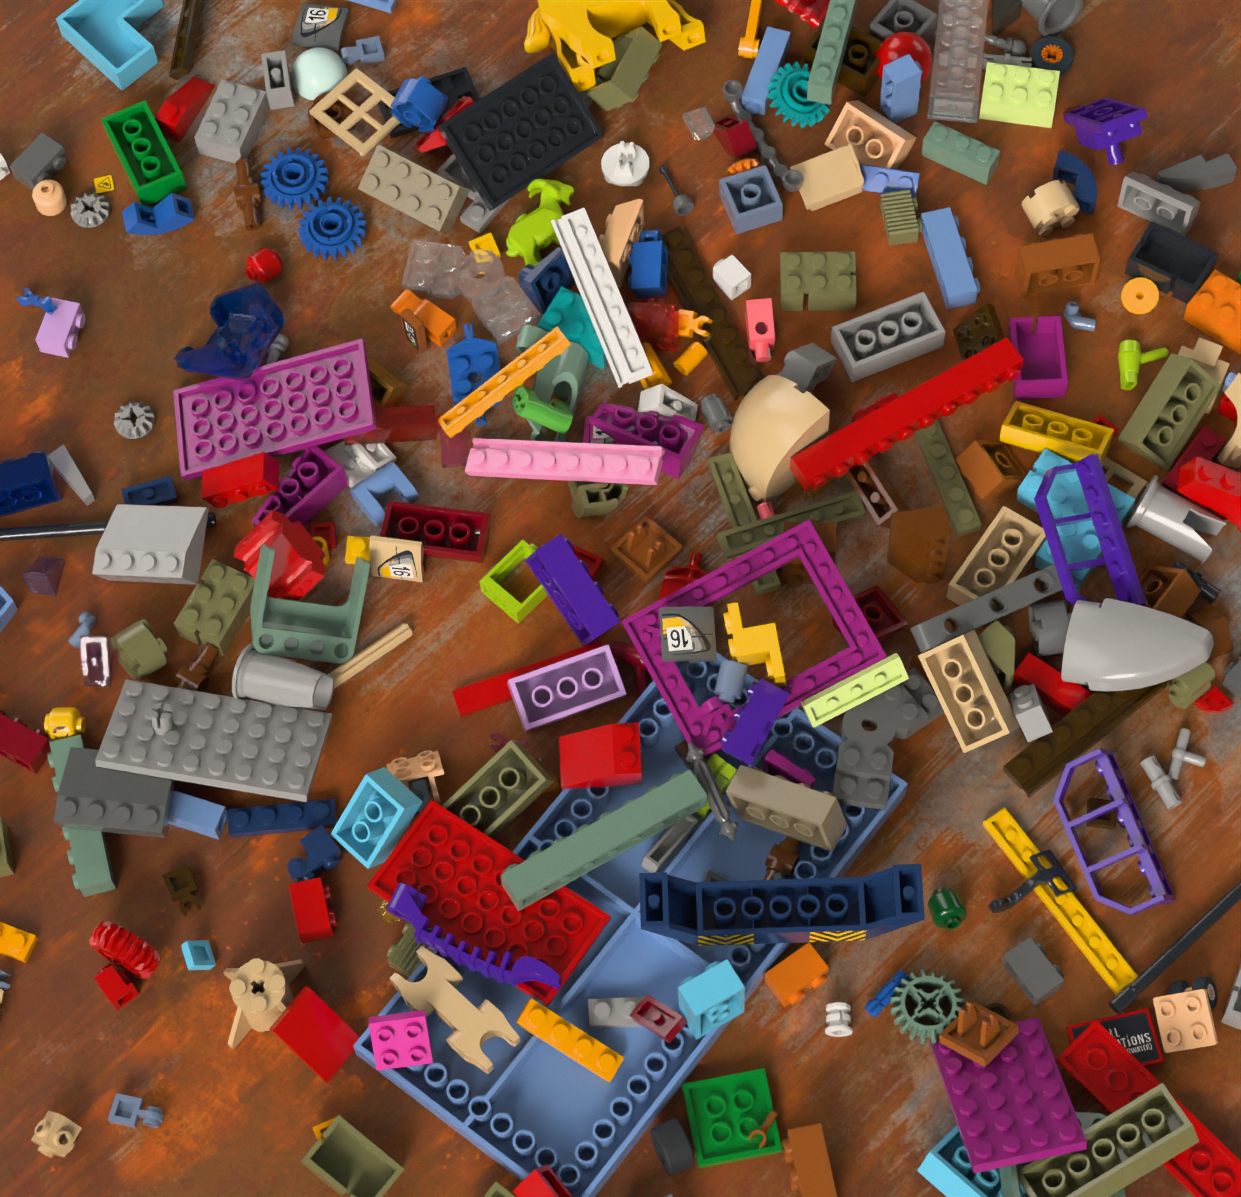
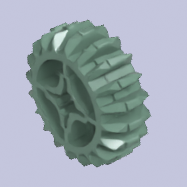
M922 969L919 972L918 978L913 972L909 974V981L902 978L900 980L901 987L894 988L896 996L891 997L890 1003L894 1005L890 1013L897 1016L894 1019V1024H903L900 1033L905 1034L910 1031L909 1039L911 1041L915 1039L916 1035L920 1036L921 1044L925 1043L926 1037L930 1038L932 1044L936 1043L937 1036L959 1016V1010L965 1005V999L958 998L962 994L961 988L953 989L955 986L954 979L946 983V974L942 973L940 978L935 977L936 971L934 969L931 970L930 976H926L925 971ZM921 988H931L935 989V991L932 993H925L921 990ZM908 996L913 998V1003L917 1007L911 1017L905 1007V1001ZM944 997L948 1000L951 1010L947 1018L939 1007ZM923 1004L926 1006H928L929 1004H933L932 1009L927 1008L926 1010L924 1009L922 1011ZM924 1020H929L935 1025L926 1026L920 1023Z

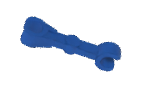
M29 288L23 289L25 292L23 296L15 297L21 306L32 304L35 307H41L50 315L58 309L57 306L51 303L52 299L50 297L41 298L39 295H33Z

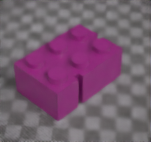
M1061 316L1038 317L1035 334H1031L1033 317L1010 318L1007 332L1008 340L1024 359L1020 376L1012 381L1014 400L1065 397L1068 378Z

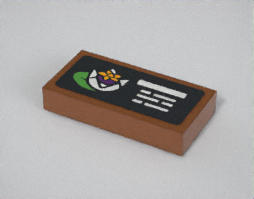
M406 308L400 313L405 339L422 354L428 349L424 323L412 311Z

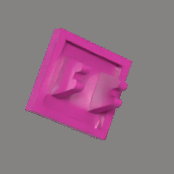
M425 1010L369 1017V1029L377 1071L433 1063Z

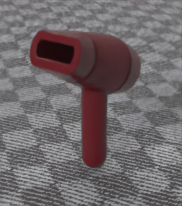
M612 641L610 646L612 655L634 666L637 697L639 698L647 689L645 671H648L634 644Z

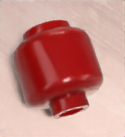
M262 248L247 257L245 273L251 281L255 280L259 284H266L281 274L283 261L275 250Z

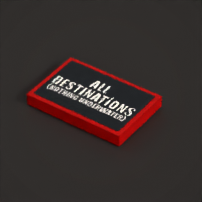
M1148 1008L1097 1019L1145 1068L1163 1064V1056ZM1095 1020L1067 1026L1066 1031L1070 1045Z

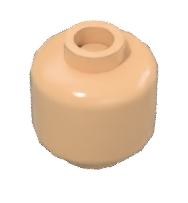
M44 180L39 182L33 189L32 198L37 210L43 215L55 216L65 209L67 198L62 186L57 181Z

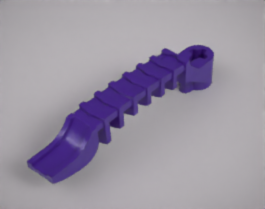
M398 884L386 910L394 916L412 923L417 943L420 944L422 942L430 950L440 952L442 957H449L456 964H463L470 971L475 972L476 970L481 972L484 977L489 978L490 976L501 984L506 982L517 986L527 981H538L558 990L560 989V975L548 965L533 957L527 956L518 959L510 972L508 970L513 954L505 951L501 965L497 967L494 965L498 957L496 952L490 951L486 961L480 959L483 950L478 947L474 948L472 955L466 953L469 944L461 940L458 949L453 947L456 937L450 933L447 934L444 941L440 940L443 929L436 925L433 930L430 929L431 922L428 917L423 916L421 913L428 897L406 884Z

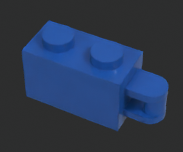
M660 229L642 230L641 242H634L633 252L629 254V262L632 267V275L628 276L629 289L634 292L637 298L666 296L668 249L662 241Z

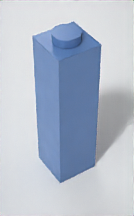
M767 27L742 94V108L751 114L765 115L771 100L767 98V95L771 92L767 89V86L770 84V78L780 67H783L790 48L791 32Z
M173 790L169 824L219 840L228 820V812L225 806Z

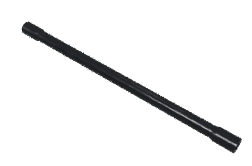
M208 512L206 528L216 527L215 512ZM109 521L1 528L0 541L103 534Z
M1241 880L1136 979L1125 986L1108 1002V1005L1115 1013L1120 1015L1128 1008L1142 991L1241 899Z

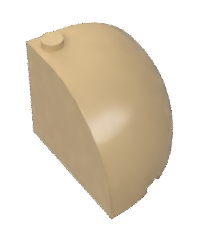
M768 375L747 393L736 411L730 432V452L733 454L744 485L748 488L749 494L755 501L767 502V505L768 502H772L798 481L790 470L791 457L828 437L830 410L808 391L801 393L795 382L777 375Z

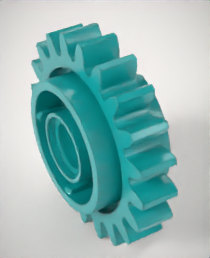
M795 62L793 66L787 63L783 68L780 67L770 78L771 82L767 86V89L771 91L767 98L774 100L770 107L778 108L775 115L783 114V122L791 119L793 127L797 122H799L801 128H804L807 124L813 127L816 122L820 123L830 111V104L807 100L808 81L811 71H808V64L806 63L802 68H800L798 62Z

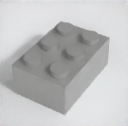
M221 79L194 137L199 154L235 164L239 159H247L270 109L266 91Z

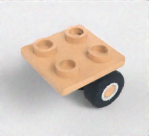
M1209 976L1195 978L1192 987L1189 988L1188 982L1185 980L1174 981L1170 985L1169 995L1153 999L1165 1053L1212 1046L1218 1043L1211 1009H1214L1217 1005L1218 997L1216 986Z

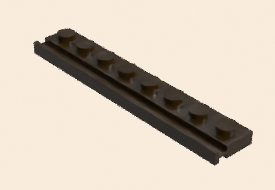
M679 226L661 234L662 241L668 249L667 280L684 310L698 313L697 318L706 316L713 320L712 323H704L702 325V330L709 332V336L703 337L699 334L698 336L735 401L740 396H746L765 376Z
M1172 679L1140 689L1096 691L1052 726L1053 732L1036 739L1005 764L1003 771L1030 798L1060 774L1067 763L1082 756L1172 683Z

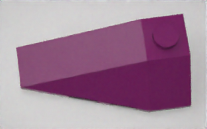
M602 403L590 419L591 424L621 445L662 447L665 454L662 455L661 472L677 479L681 477L690 464L704 430L703 425L683 416L673 415V418L659 416L658 412L649 411V414L635 412L631 407Z

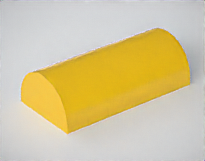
M1015 401L1002 424L1000 441L1041 454L1046 448L1072 463H1076L1089 455L1098 454L1103 466L1114 429Z

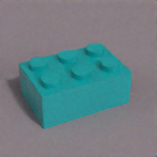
M561 287L537 327L550 332L558 326L568 341L581 345L588 352V363L605 370L609 363L581 295Z

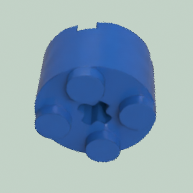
M419 76L418 79H406L391 103L390 107H393L391 112L403 125L409 128L415 125L420 127L418 130L420 132H431L446 106L448 96L433 87L431 81L425 77Z

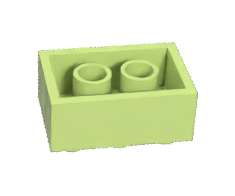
M987 62L979 119L1052 128L1060 71Z

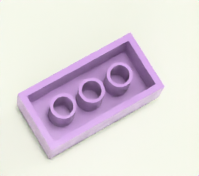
M609 644L509 679L507 682L525 732L626 696V691Z

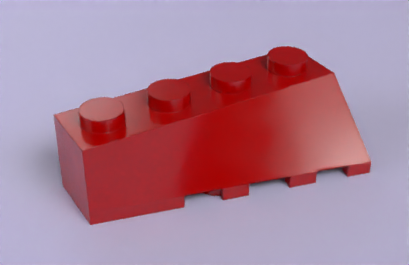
M1195 457L1181 466L1177 491L1203 508L1209 507L1217 513V517L1234 523L1238 526L1237 530L1241 532V473L1200 457Z

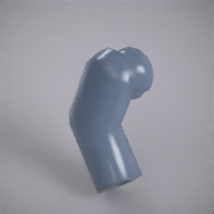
M88 611L83 612L79 616L81 625L68 639V642L77 649L87 639L97 624L95 615H91Z

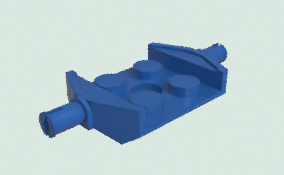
M469 323L470 330H468V324L463 326L465 339L446 350L454 406L500 371L496 343L476 338L474 324ZM473 375H480L483 377L482 380L478 383H472L471 381H469L470 377ZM504 398L501 401L496 402L490 408L498 406L504 400ZM484 412L482 416L476 418L477 426H481V419L483 426L487 424L486 413Z

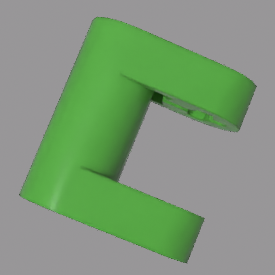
M524 385L518 386L515 390L512 405L518 416L561 434H565L568 431L573 416L566 403L557 399H552L550 403H546L538 399L533 389Z

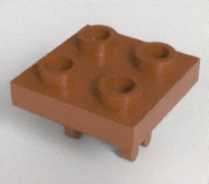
M647 515L641 518L610 548V554L647 585L683 551V546Z
M968 1001L966 1009L961 1008L959 1010V1016L939 1035V1040L941 1044L986 1067L1019 1033V1026L974 1001L972 1003Z

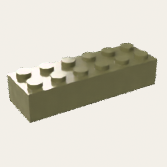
M1161 1083L1084 1130L1083 1134L1087 1141V1149L1035 1160L1018 1170L1017 1176L1028 1197H1109L1200 1141L1190 1120L1165 1085Z

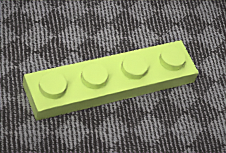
M895 653L801 701V704L810 724L814 728L909 679L900 656Z

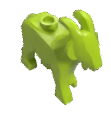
M536 179L528 185L529 198H533L536 194L541 193L540 206L528 215L522 214L519 216L516 223L511 227L506 239L507 256H522L525 266L528 264L538 265L542 261L539 251L545 249L553 241L560 245L551 220L554 219L556 221L561 219V216H564L559 204L564 202L570 206L569 199L574 195V189L572 186L556 180Z

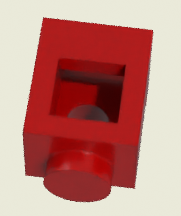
M111 964L101 968L97 976L94 977L100 989L117 1011L140 995L121 969L117 972Z

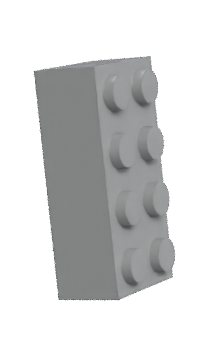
M924 292L832 327L831 343L851 382L944 346L945 330Z

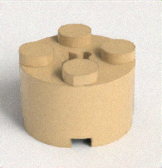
M1059 180L1048 182L1035 189L1036 195L1031 199L1027 196L1022 201L1021 206L1040 237L1049 235L1053 228L1060 225L1062 228L1073 224L1075 222L1074 216L1080 208L1064 180L1062 184Z

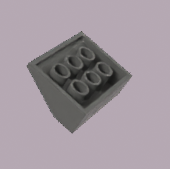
M70 747L57 796L54 815L55 824L63 828L167 838L175 780L96 767L95 759L99 750Z

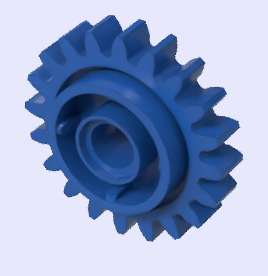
M300 147L296 149L295 153H292L291 149L287 148L286 155L278 151V159L270 157L271 165L264 164L265 172H261V185L266 198L270 197L272 204L278 202L281 209L288 204L290 211H292L294 205H298V208L302 210L303 203L309 206L312 204L311 199L318 201L320 199L319 193H326L325 186L329 185L327 178L329 175L324 160L319 161L318 154L311 156L309 149L302 154Z
M328 197L327 203L324 204L319 199L318 207L310 204L311 212L303 211L304 219L299 220L300 228H298L301 244L305 245L307 252L313 251L315 258L323 254L324 261H326L329 255H332L334 261H337L338 254L347 258L346 251L349 250L352 253H356L354 245L362 246L361 239L366 238V222L364 221L363 212L359 213L357 205L352 207L350 200L342 204L341 197H338L336 202L333 203L331 197Z

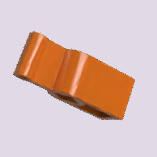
M408 289L390 306L391 310L399 315L406 308L412 311L424 323L426 337L440 347L457 331L456 321L452 316L426 299L421 300Z

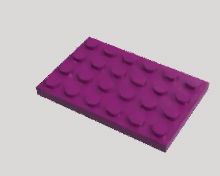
M1038 1017L1013 1022L1019 1026V1033L986 1067L941 1044L939 1038L936 1039V1043L932 1044L930 1041V1047L973 1173L1087 1149V1141Z

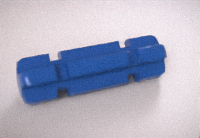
M901 970L897 971L892 977V981L889 980L875 994V999L871 998L865 1005V1010L871 1016L877 1017L882 1011V1007H886L890 1003L891 997L896 996L894 988L901 987L900 980L902 978L910 980L907 974Z

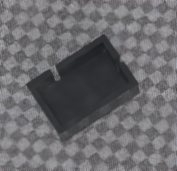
M1151 221L1140 242L1137 243L1128 258L1125 274L1133 278H1147L1157 286L1159 291L1166 294L1171 291L1173 292L1172 297L1188 304L1212 274L1219 253Z

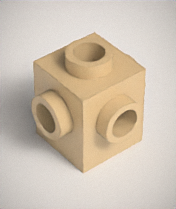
M48 1111L44 1119L37 1124L31 1141L39 1145L38 1151L50 1158L54 1155L65 1158L67 1153L73 1149L76 1142L75 1139L82 1128L62 1114Z

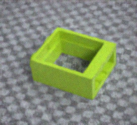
M521 540L479 581L481 592L518 624L548 596L543 586L540 585L521 604L499 585L518 564L538 549L534 544L529 545L524 540Z

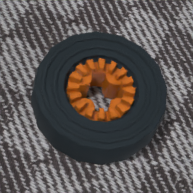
M1047 36L1034 43L1030 52V57H1032V62L1030 63H1032L1033 68L1060 71L1059 76H1062L1069 71L1073 63V49L1066 40L1057 36ZM1048 55H1050L1051 57L1056 56V59H1055V60L1052 59V58L1048 59L1047 56H1048Z

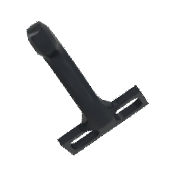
M1048 849L1029 857L1037 868V872L1009 895L992 900L988 907L994 914L1006 911L1023 900L1040 885H1049L1056 897L1076 891L1077 887L1051 850ZM1047 856L1054 867L1044 868L1039 862L1038 857ZM1063 878L1069 889L1059 890L1053 879Z

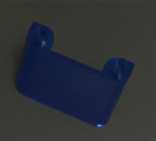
M260 282L217 295L210 306V315L217 324V328L205 346L197 349L190 346L183 347L174 359L187 372L235 380L249 378L282 330L285 320L284 315Z

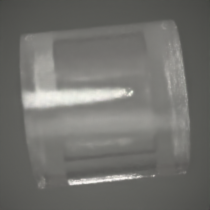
M706 107L683 114V121L694 140L705 139L713 133L715 124Z

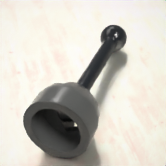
M662 165L659 168V172L665 176L675 195L672 203L678 216L689 214L694 208L692 200L687 195L679 194L668 173L669 168L666 165Z

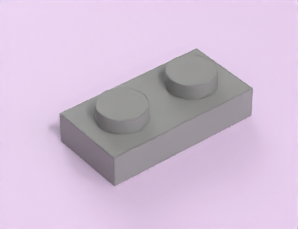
M644 997L588 999L589 1029L643 1027L636 1023L630 1017V1014Z

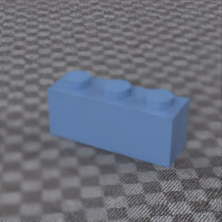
M909 54L883 66L880 109L887 119L894 124L917 114L920 101L919 91L921 88L922 68L917 61L914 62Z

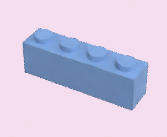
M950 207L921 213L922 235L946 309L976 303L977 293H980V285L978 279L973 278L972 260L970 257H966V242L963 236H959L957 216L952 215Z

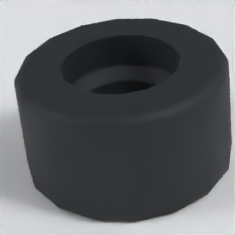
M677 1119L668 1120L650 1129L654 1149L668 1175L676 1174L695 1165L691 1144Z

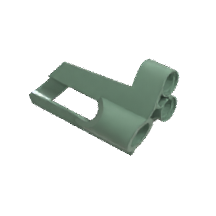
M523 325L516 343V350L522 354L549 332L533 325ZM569 341L571 345L563 353L555 356L541 370L537 371L533 390L538 399L546 403L550 402L552 394L562 399H568L566 404L573 416L588 371L589 355L581 345ZM527 419L533 429L530 441H566L568 431L565 434L557 432L555 441H550L543 434L542 425Z

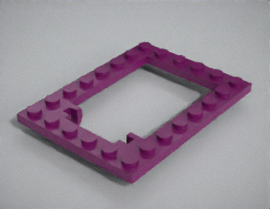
M810 520L797 525L622 620L627 633L687 743L692 742L695 747L705 750L703 759L724 748V745L720 742L727 729L733 731L737 724V721L733 720L738 708L731 711L727 702L718 699L719 695L710 698L699 707L674 662L663 663L659 608L707 607L799 557L847 641L849 648L786 681L787 686L778 687L790 695L777 718L802 705L801 701L887 658Z

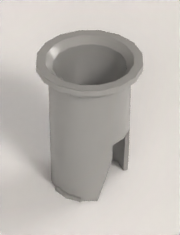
M1154 475L1136 504L1125 527L1129 529L1131 526H1138L1198 559L1203 564L1213 549L1194 530L1218 535L1222 527L1227 524V520L1217 517L1161 486L1158 481L1159 476Z
M248 644L241 652L232 678L234 699L249 700L251 698L278 706L301 709L326 710L334 690L333 677L309 666L296 663L291 659L259 653L253 644Z

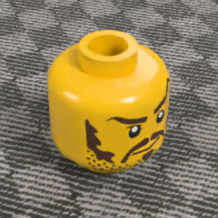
M55 707L45 716V733L53 741L85 732V717H81L79 710L74 707Z

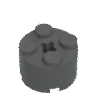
M1067 600L1036 603L1028 608L1030 632L1033 633L1034 640L1032 644L1036 656L1064 653L1066 635L1072 613H1069Z

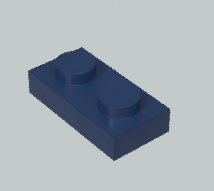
M171 476L121 489L125 505L165 506L178 502Z

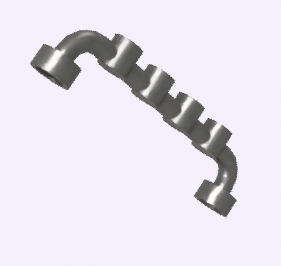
M737 80L726 81L723 85V97L729 101L737 117L748 121L757 146L755 149H759L761 152V163L767 167L770 166L773 170V181L776 184L783 185L790 192L801 189L803 185L802 174L797 170L788 171L785 165L778 162L775 149L766 144L763 131L754 126L751 113L742 108L739 102L742 96L741 83Z

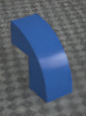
M173 193L169 194L154 208L133 202L122 211L126 232L136 235L167 233L195 220L191 200Z

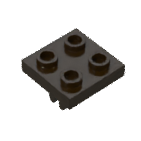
M987 303L953 329L963 361L1005 338L994 305Z

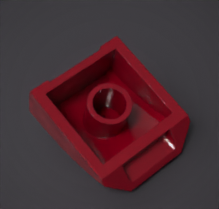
M878 585L852 595L880 644L909 625L905 617ZM832 617L833 627L836 628L839 631V633L843 636L834 618Z

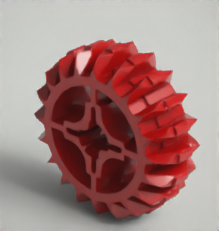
M101 921L93 930L92 936L89 939L92 949L96 950L98 954L107 959L111 964L140 979H149L151 974H154L159 966L161 957L146 941L124 927L110 921Z

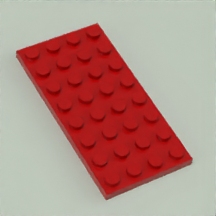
M433 800L428 803L367 884L368 890L388 903L399 883L406 884L427 896L428 899L421 913L423 916L428 917L431 922L429 928L433 930L435 925L443 929L441 938L444 940L448 933L454 935L456 939L453 946L457 949L461 940L469 944L467 954L472 955L474 948L478 947L483 950L480 959L486 961L490 951L496 952L498 957L494 965L500 967L505 951L513 954L508 970L510 972L518 959L527 956L548 965L560 975L561 986L559 990L538 981H527L515 986L546 1008L551 1004L611 920L609 914L565 886L518 911L502 886L501 874L510 865L515 863L519 865L525 860Z

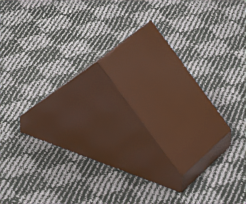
M1208 605L1186 614L1189 622L1208 630L1213 636L1214 645L1208 660L1233 651L1227 618L1218 609Z

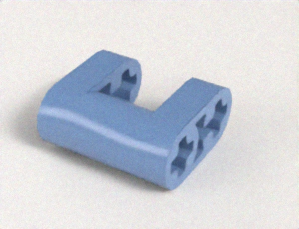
M393 461L349 489L356 503L375 526L383 523L385 516L384 510L376 499L392 488L405 503L411 504L419 499V495L413 485Z

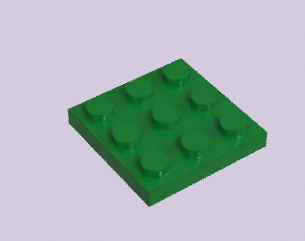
M765 1068L682 1084L698 1168L782 1152L775 1119L766 1134L767 1143L764 1147L759 1148L763 1141V1136L760 1134L755 1135L752 1142L749 1140L752 1131L759 1130L769 1113L774 1111Z

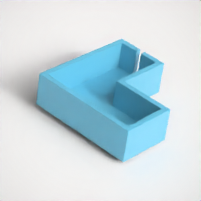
M79 0L56 18L61 35L122 91L158 63L153 45L135 29L164 7L162 0Z
M1045 448L1034 464L1033 470H1030L1019 486L1016 501L1038 513L1034 498L1046 471L1055 466L1073 463ZM1077 471L1056 474L1047 495L1053 518L1057 519L1090 513ZM1108 484L1121 527H1123L1133 511L1135 499ZM1092 520L1056 527L1068 564L1103 557ZM1047 539L1036 554L1034 567L1039 570L1054 564ZM1096 567L1071 571L1076 581L1075 587L1077 592H1080Z

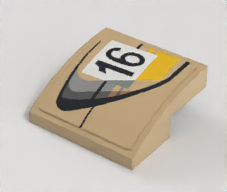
M370 536L372 576L423 582L425 571L422 563L424 557L422 542Z

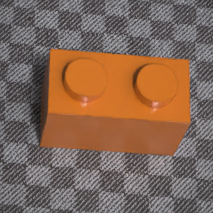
M808 942L767 971L764 982L783 1007L790 1003L795 1005L805 997L804 993L812 987L818 989L826 983L829 967L810 942Z

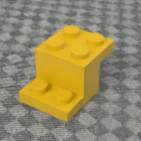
M738 602L727 604L728 612L723 613L727 634H733V639H728L732 661L738 660V663L746 666L766 662L769 681L775 680L777 687L787 686L775 623L743 628Z

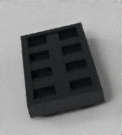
M467 67L429 78L433 87L448 96V101L439 120L463 96L470 97L474 102L480 100ZM400 88L388 91V93L395 97ZM380 101L378 107L386 123L393 117L392 108L383 101ZM400 123L389 135L392 139L417 131L420 127L412 125L409 128Z

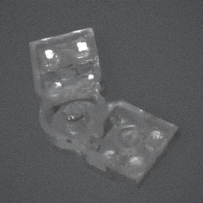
M412 239L401 283L403 288L427 291L428 296L453 299L462 294L464 298L472 302L474 313L485 328L491 332L499 345L519 333L523 325H531L541 319L540 313L514 277L506 276L500 258L493 252L479 249L471 251V254L466 256L460 246ZM479 274H485L483 278H475Z

